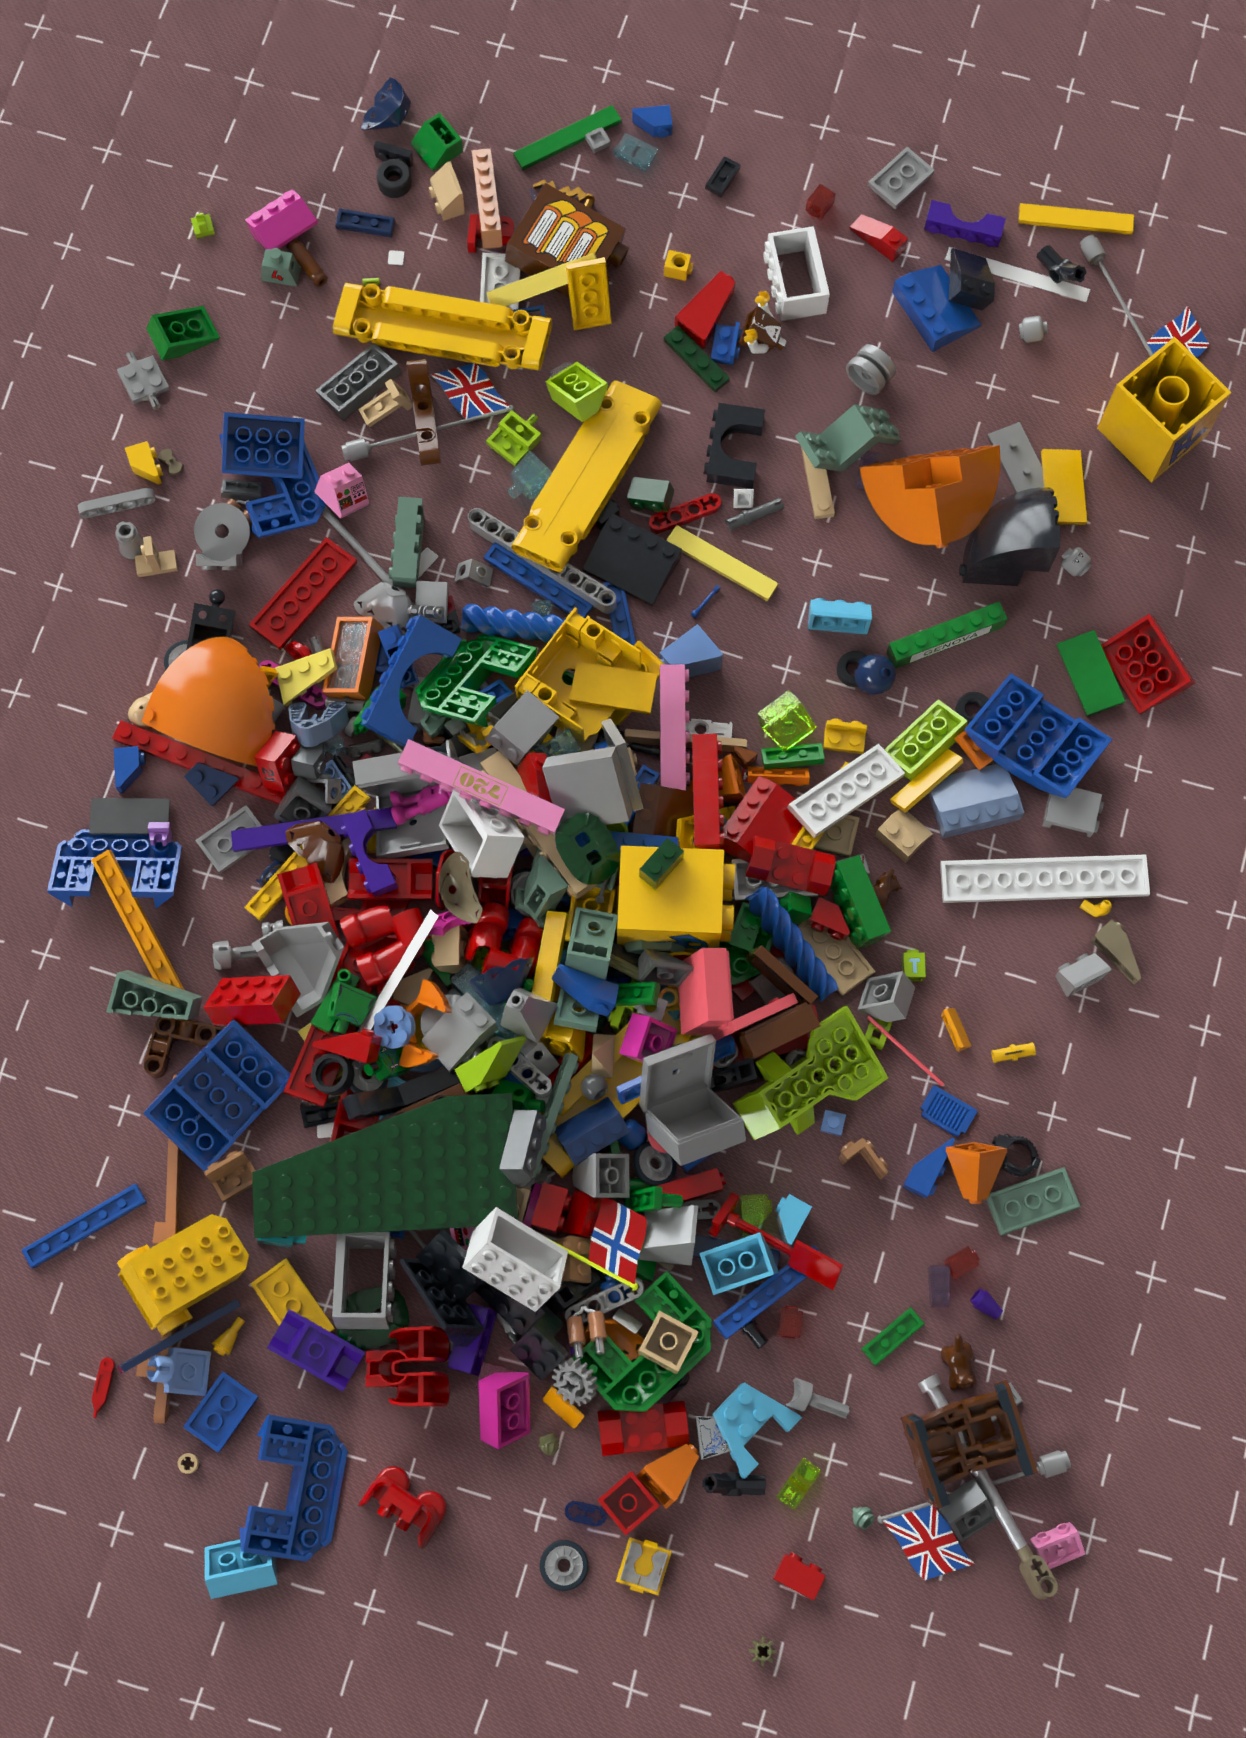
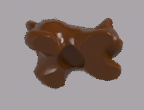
M893 869L887 873H882L876 879V884L873 886L883 913L890 893L903 889L899 885L896 875H893Z
M957 1334L954 1345L942 1348L941 1359L950 1368V1389L956 1390L960 1387L966 1390L970 1386L976 1385V1378L971 1366L973 1351L971 1345L967 1342L963 1343L961 1335Z

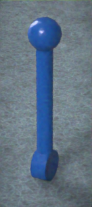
M718 585L714 587L713 591L701 605L691 612L692 617H698L701 609L720 590Z

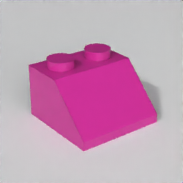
M632 1013L619 1054L643 1063L644 1057L672 1047L678 1029L652 1017Z

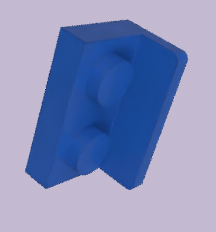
M736 322L735 327L716 324L711 359L715 363L733 365L734 358L738 359L740 347H737V341L740 340L743 331L739 329L740 322Z

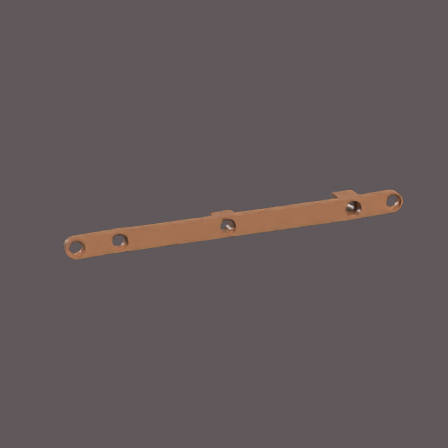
M169 1138L165 1222H155L152 1242L154 1245L179 1232L181 1149ZM176 1328L167 1335L161 1336V1341L175 1334ZM169 1347L161 1351V1356H167ZM149 1359L137 1365L136 1376L148 1378L146 1370L156 1371V1367L147 1366ZM157 1382L154 1406V1423L166 1424L169 1415L171 1393H164V1384Z

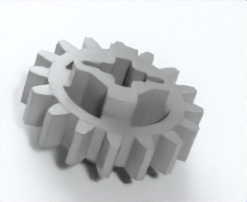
M569 1358L567 1361L563 1360L554 1369L555 1374L552 1378L556 1382L553 1386L559 1388L557 1391L558 1395H564L563 1401L569 1399L570 1405L577 1403L578 1406H581L583 1403L586 1405L596 1396L595 1390L598 1389V1386L594 1382L597 1380V1377H592L593 1369L588 1370L587 1363L581 1365L580 1359L574 1361L572 1358Z

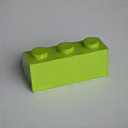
M575 362L545 381L552 400L581 422L588 420L599 411L608 389L607 382L579 362Z

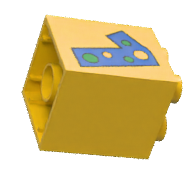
M1174 337L1116 385L1097 429L1152 483L1208 436L1232 392Z
M621 846L617 944L625 947V943L639 940L657 943L673 942L685 946V952L695 953L702 948H719L720 941H731L734 905H722L723 901H732L735 864H724V850L681 848L684 851L683 860L655 890L639 877V869L659 847Z

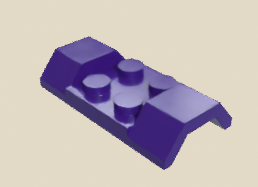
M290 1309L267 1346V1349L341 1391H344L365 1354L364 1351Z

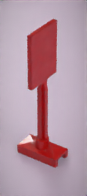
M733 1192L730 1194L712 1220L713 1226L709 1230L710 1235L717 1237L725 1224L734 1228L737 1227L750 1235L761 1232L768 1245L790 1256L788 1266L834 1290L844 1265L799 1240L795 1242L794 1248L781 1240L744 1221L739 1215L734 1213L739 1195Z

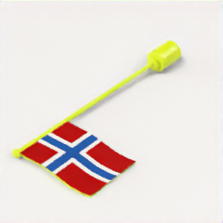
M601 1198L600 1211L591 1236L589 1260L558 1243L556 1244L567 1250L569 1255L632 1288V1291H636L638 1289V1284L635 1283L637 1262L646 1236L647 1219L610 1198Z

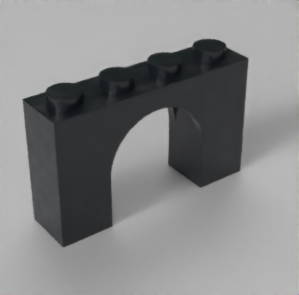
M725 403L718 404V410L714 409L712 421L716 422L715 427L710 429L709 439H713L712 445L707 447L706 456L710 457L709 463L705 462L703 474L707 475L706 482L753 489L757 463L730 458L722 450L721 443L727 436L734 433L761 436L765 409Z

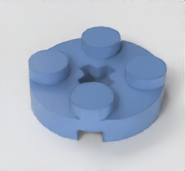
M399 1005L387 1006L375 1014L374 1031L375 1035L382 1037L381 1046L391 1049L401 1048L409 1043L408 1041L411 1036H414L415 1020L410 1012L403 1009L404 1007ZM392 1022L398 1025L395 1032L391 1029Z

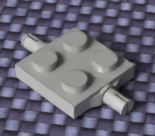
M130 351V354L129 352L126 353L130 364L117 369V373L133 405L142 401H150L154 410H156V406L159 409L161 405L157 397L169 391V386L154 356L137 360L133 351Z

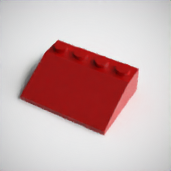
M1151 614L1144 616L1101 644L1113 673L1139 714L1180 694L1196 683L1159 623Z
M758 776L720 833H724V846H720V849L750 863L754 836L792 844L803 827L787 808L796 799L778 784Z

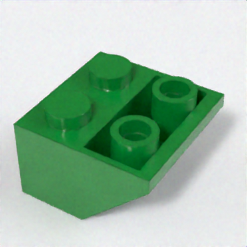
M440 112L423 123L410 143L432 172L463 152L461 137Z

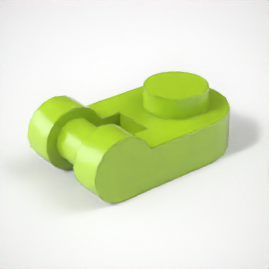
M872 1017L889 1033L892 1022ZM871 1022L869 1023L865 1037L869 1044L876 1046V1049L882 1050L887 1037ZM873 1031L881 1033L880 1038L872 1036Z

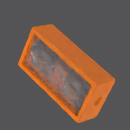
M337 617L331 645L337 670L325 678L322 691L328 697H349V699L366 701L370 698L381 642L378 632L383 630L384 627L375 618Z

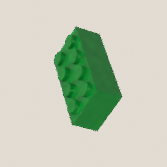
M860 855L837 862L830 888L834 894V902L839 906L850 931L849 938L851 943L855 945L856 949L878 943L891 932V929Z

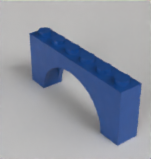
M421 615L414 616V618L411 617L406 625L408 630L405 636L402 635L397 643L399 648L396 654L393 653L388 661L390 666L387 672L385 671L381 675L379 680L381 684L378 690L376 689L372 693L370 698L372 702L361 716L363 719L361 725L401 747H405L408 739L412 740L417 731V728L406 719L399 700L400 684L406 670L414 661L426 654H438L446 658L453 657L462 639Z

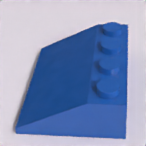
M942 265L910 272L895 280L892 293L932 352L982 326L970 307L949 301L950 277Z
M224 412L222 425V473L302 479L305 419Z

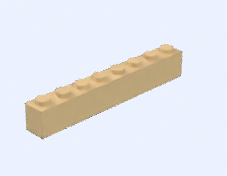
M497 751L480 763L481 772L526 791L519 773L500 751ZM518 819L515 820L521 830L525 829L529 834L527 838L534 847L537 845L541 850L539 852L540 856L543 855L568 885L566 892L569 896L573 895L577 900L597 886V884L587 885L578 881L568 870L556 849L555 833L554 835L549 833V836L539 833L537 827L532 825L526 827L517 822Z

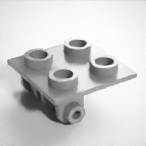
M416 581V603L408 607L407 613L411 617L421 615L432 622L447 623L448 582Z

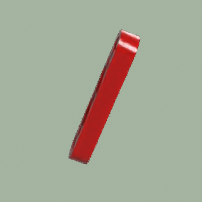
M710 493L669 509V512H658L649 518V529L655 534H660L674 529L676 525L682 526L714 514L720 510L721 498L715 493ZM709 500L716 502L714 507L709 504ZM691 506H696L700 511L697 514H691L688 509ZM673 513H679L681 519L673 521L670 516ZM657 520L661 523V526L654 525V521Z

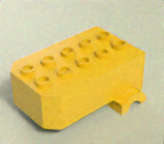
M211 1214L151 1248L146 1244L128 1253L117 1262L121 1269L118 1276L151 1330L157 1328L163 1337L192 1319L187 1308L236 1281L246 1270L249 1254L228 1220Z

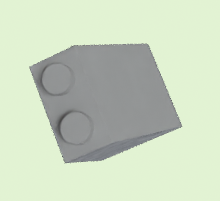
M527 690L495 724L485 740L518 766L528 753H531L543 742L559 716Z
M692 1205L645 1212L647 1227L640 1260L691 1266L695 1245L698 1206Z

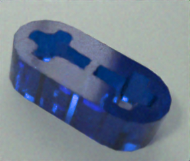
M571 1501L565 1507L566 1517L573 1522L598 1527L606 1520L605 1511L596 1505ZM574 1504H576L578 1509L585 1511L584 1516L578 1514L575 1518H572L568 1509L573 1508ZM595 1510H600L599 1514L603 1515V1518L594 1523L593 1518L586 1516L587 1512L594 1513Z

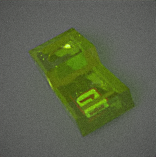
M803 1457L776 1497L795 1510L821 1470Z

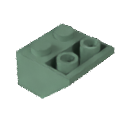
M543 855L538 858L525 883L523 904L535 919L546 915L547 911H554L568 888L565 880Z

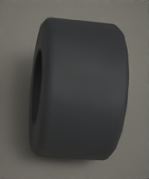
M390 159L384 161L377 169L378 187L385 196L398 198L408 193L412 182L409 167L403 161ZM391 176L401 177V179L395 182L387 180Z

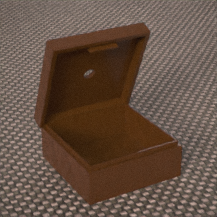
M759 946L751 950L744 957L784 995L788 996L794 993L798 1001L795 1005L735 1033L736 1037L734 1038L744 1059L761 1056L821 1026L810 1005L818 996L763 946Z

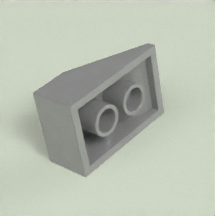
M468 992L451 1006L452 1012L445 1013L421 1040L429 1051L439 1055L437 1059L449 1072L498 1030L496 1021Z

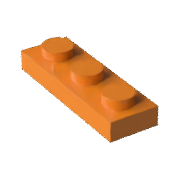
M748 766L747 769L748 783H754L758 776H761L779 786L783 784H793L795 786L809 785V768H775L764 770L763 767Z

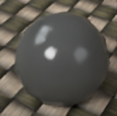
M599 1074L586 1076L581 1084V1091L584 1097L592 1101L602 1098L608 1089L607 1081Z

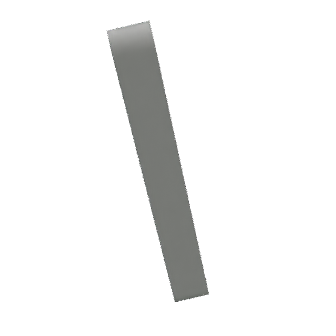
M474 508L469 511L468 521L473 532L493 544L496 542L591 603L593 607L601 612L610 614L616 610V595L612 590L569 563L566 564L562 572L555 573L554 570L516 554L512 550L511 545L519 532L480 508ZM477 518L482 519L480 522H473ZM493 528L498 529L496 532H489ZM509 538L514 539L512 542H505ZM573 579L579 580L577 583L570 582ZM589 589L595 590L594 593H587L586 591ZM606 599L612 600L609 604L603 603Z

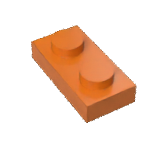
M965 731L955 738L979 771L993 761L991 757L973 742Z

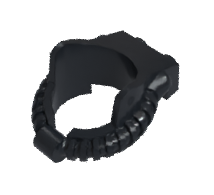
M998 1134L994 1136L992 1141L994 1146L1008 1148L1012 1144H1021L1028 1148L1031 1153V1164L1024 1169L1011 1164L1006 1155L1001 1165L1004 1170L1006 1169V1172H1010L1013 1176L1023 1177L1024 1175L1031 1174L1034 1168H1039L1041 1160L1038 1159V1150H1036L1034 1143H1031V1140L1019 1135L1012 1137L1009 1134Z

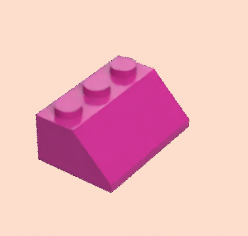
M294 190L285 192L281 197L268 203L266 207L245 219L253 238L265 249L271 250L283 247L318 224L306 203Z
M493 1373L479 1380L481 1441L500 1449L531 1433L529 1373Z

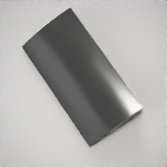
M373 343L315 391L325 404L343 421L386 386L385 382L390 379L394 380L399 376L401 370L396 361Z

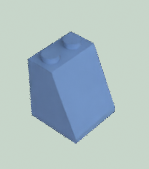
M697 624L663 649L659 654V659L666 665L685 664V669H689V677L720 670L723 653Z

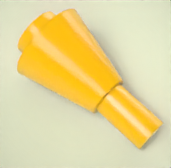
M237 1317L232 1326L212 1342L215 1346L213 1350L221 1356L225 1354L230 1355L238 1335L237 1333L245 1321Z

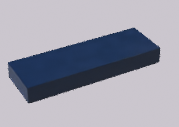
M339 208L335 227L336 229L392 238L395 217Z

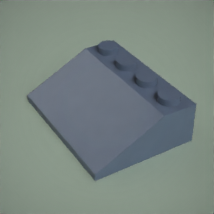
M999 764L986 766L980 771L973 769L949 775L929 792L942 839L1018 821L1024 815L1019 793L1009 772Z

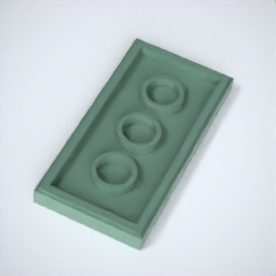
M1065 1167L989 1194L988 1199H986L1000 1236L1081 1207Z

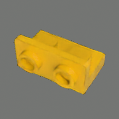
M841 719L827 720L823 750L863 754L867 725L859 721L848 723L843 722Z

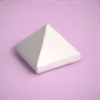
M734 489L733 508H753L754 489Z

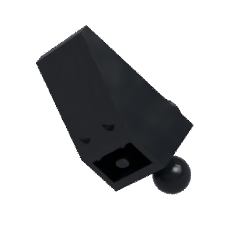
M215 589L210 592L209 600L212 606L194 603L186 650L210 638L232 637L236 611L220 608V605L225 601V594L222 590ZM201 611H205L207 614L204 619L199 617ZM221 615H226L227 620L225 622H220L219 617Z

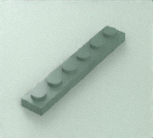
M567 1053L563 1057L553 1085V1091L549 1096L543 1113V1117L546 1119V1129L543 1132L541 1149L538 1152L537 1165L532 1176L534 1179L542 1169L541 1160L543 1155H546L550 1145L548 1143L549 1137L556 1130L557 1123L555 1121L557 1115L563 1110V1098L571 1088V1076L575 1074L579 1065L577 1062L578 1056L572 1053Z

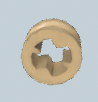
M183 1454L178 1460V1468L185 1474H192L199 1467V1459L194 1454ZM187 1457H191V1461L194 1462V1466L190 1467V1470H186V1466L183 1465V1461H187Z

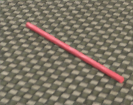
M870 1015L867 1017L874 1026L940 1086L944 1084Z

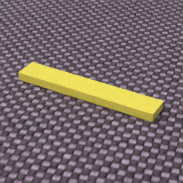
M595 252L486 292L490 304L509 306L568 284L566 265L597 259Z
M678 525L675 526L666 540L682 548V553L767 602L778 587V583Z

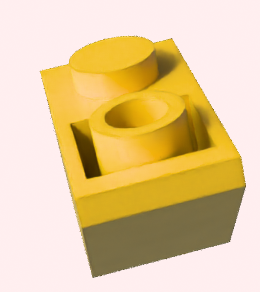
M148 441L126 447V454L133 473L158 485L162 484L160 476H163L160 464L156 465L154 459L158 458L155 448H150Z

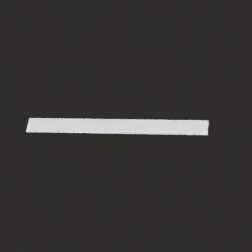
M949 247L945 260L950 261L952 247ZM986 258L991 274L1080 301H1087L1090 292L1088 288L1065 281L1057 284L1048 276Z
M432 910L429 911L358 1032H362V1029L371 1030L374 1026L375 1014L380 1012L387 1004L439 917Z

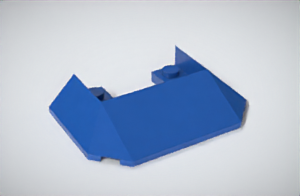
M219 434L220 443H221V448H222V434ZM304 442L302 479L271 477L277 495L246 502V508L252 521L251 531L259 538L314 525L327 505L314 492L319 477Z
M82 829L75 833V837L71 840H64L58 844L47 889L48 894L71 907L73 906L75 896L91 897L94 878L99 877L91 859L107 850H112L125 877H134L131 891L132 897H153L155 907L157 908L174 895L182 846L173 840L168 842L166 846H163L162 842H155V846H152L149 835L89 834V829Z
M267 1415L257 1436L262 1437L258 1460L294 1465L286 1510L249 1505L245 1528L239 1527L241 1552L308 1561L313 1557L314 1553L332 1541L348 1453L344 1444L340 1442L335 1434L336 1432L332 1425Z

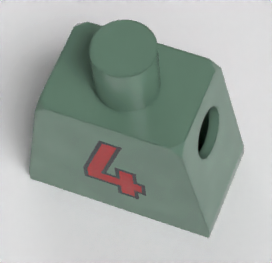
M278 248L266 249L262 262L261 281L297 286L301 268L294 255L290 252L281 251Z

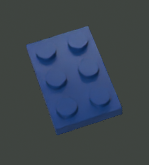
M222 1372L183 1428L220 1453L259 1397L231 1376Z

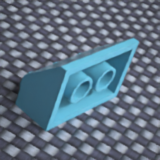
M823 598L811 599L808 629L868 634L872 620L871 605H867L864 602L846 603L844 600L826 601Z
M761 1232L699 1253L713 1295L779 1273L773 1254Z
M240 1540L205 1547V1582L210 1598L214 1599L277 1585L275 1557L241 1552Z

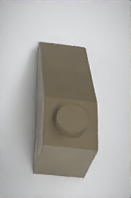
M1111 919L1091 938V941L1135 985L1141 979V975L1128 936L1124 932V927L1119 922Z

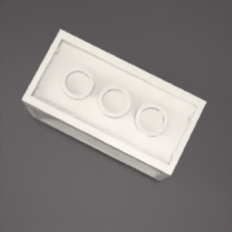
M814 226L769 233L768 240L765 242L766 252H763L765 264L768 263L769 269H767L768 279L772 280L773 283L771 293L772 297H776L777 301L775 303L776 314H780L781 321L826 314L830 293ZM804 251L814 294L787 298L777 255Z
M453 790L439 824L442 832L454 851L461 852L468 859L471 877L507 878L525 838L511 816L510 818L503 817L498 814L499 810L492 807L490 810L478 805L479 801L471 799V801L459 797L460 793Z
M496 1207L472 1232L463 1268L536 1312L560 1288L568 1251Z

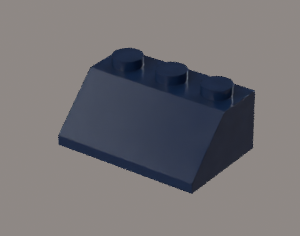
M606 1097L557 1126L554 1133L573 1166H576L590 1155L600 1152L630 1134V1130L609 1097Z

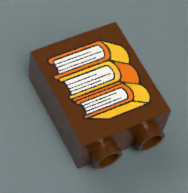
M545 183L508 241L505 262L532 276L595 252L597 259L605 258L606 269L609 268L610 264L619 268L629 251V247L622 244L626 228ZM607 276L608 285H609V282H610L611 278H610L609 276ZM568 284L555 288L556 291L569 297Z

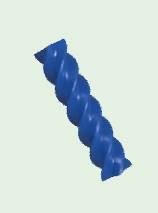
M468 604L463 607L461 629L468 633L480 631L486 635L501 634L507 638L520 636L528 641L540 639L548 643L565 619L562 620L553 614L542 617L536 612L521 614L515 609H508L502 612L493 606L482 609L476 604Z
M761 886L744 899L749 901L750 912L754 916L761 918L762 929L766 933L773 935L774 946L778 950L785 952L786 963L797 969V978L808 985V988L818 996L815 1000L820 999V1002H822L827 996L838 989L837 982L827 973L824 963L815 956L812 946L803 939L800 929L791 922L789 913L780 906L779 900L773 891L768 889V887Z

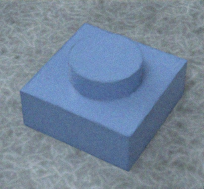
M825 1109L820 1131L841 1136L846 1115Z

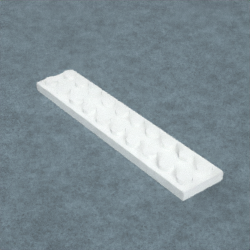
M1146 855L940 862L943 903L1145 897L1150 895Z

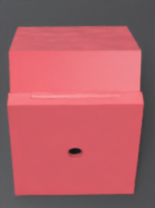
M702 948L682 960L692 965L693 971L678 987L681 1035L706 1036L712 1034L717 1041L798 1003L794 993L781 999L777 997L769 1001L768 1005L734 1019L729 951H726V948Z

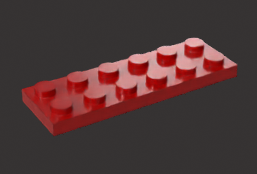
M325 537L249 623V627L277 649L281 650L357 564V560Z

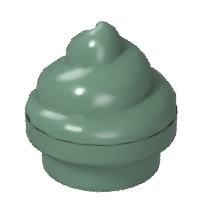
M868 1507L853 1508L854 1525L862 1530L869 1528L875 1520L873 1511Z

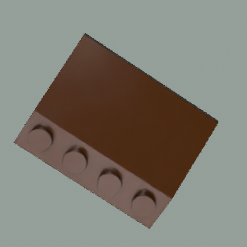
M641 783L639 793L644 809L636 811L632 833L676 837L677 819L694 815L693 792Z

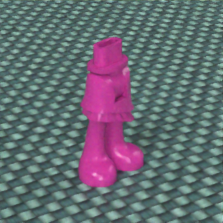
M440 784L427 785V787L422 788L420 793L410 797H403L396 790L391 791L390 799L394 806L391 807V813L397 825H402L420 813L422 815L431 813L435 809L448 804L453 790L447 792L439 787Z

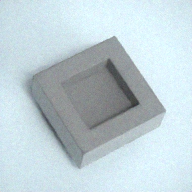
M602 127L585 135V139L594 153L611 146V141Z

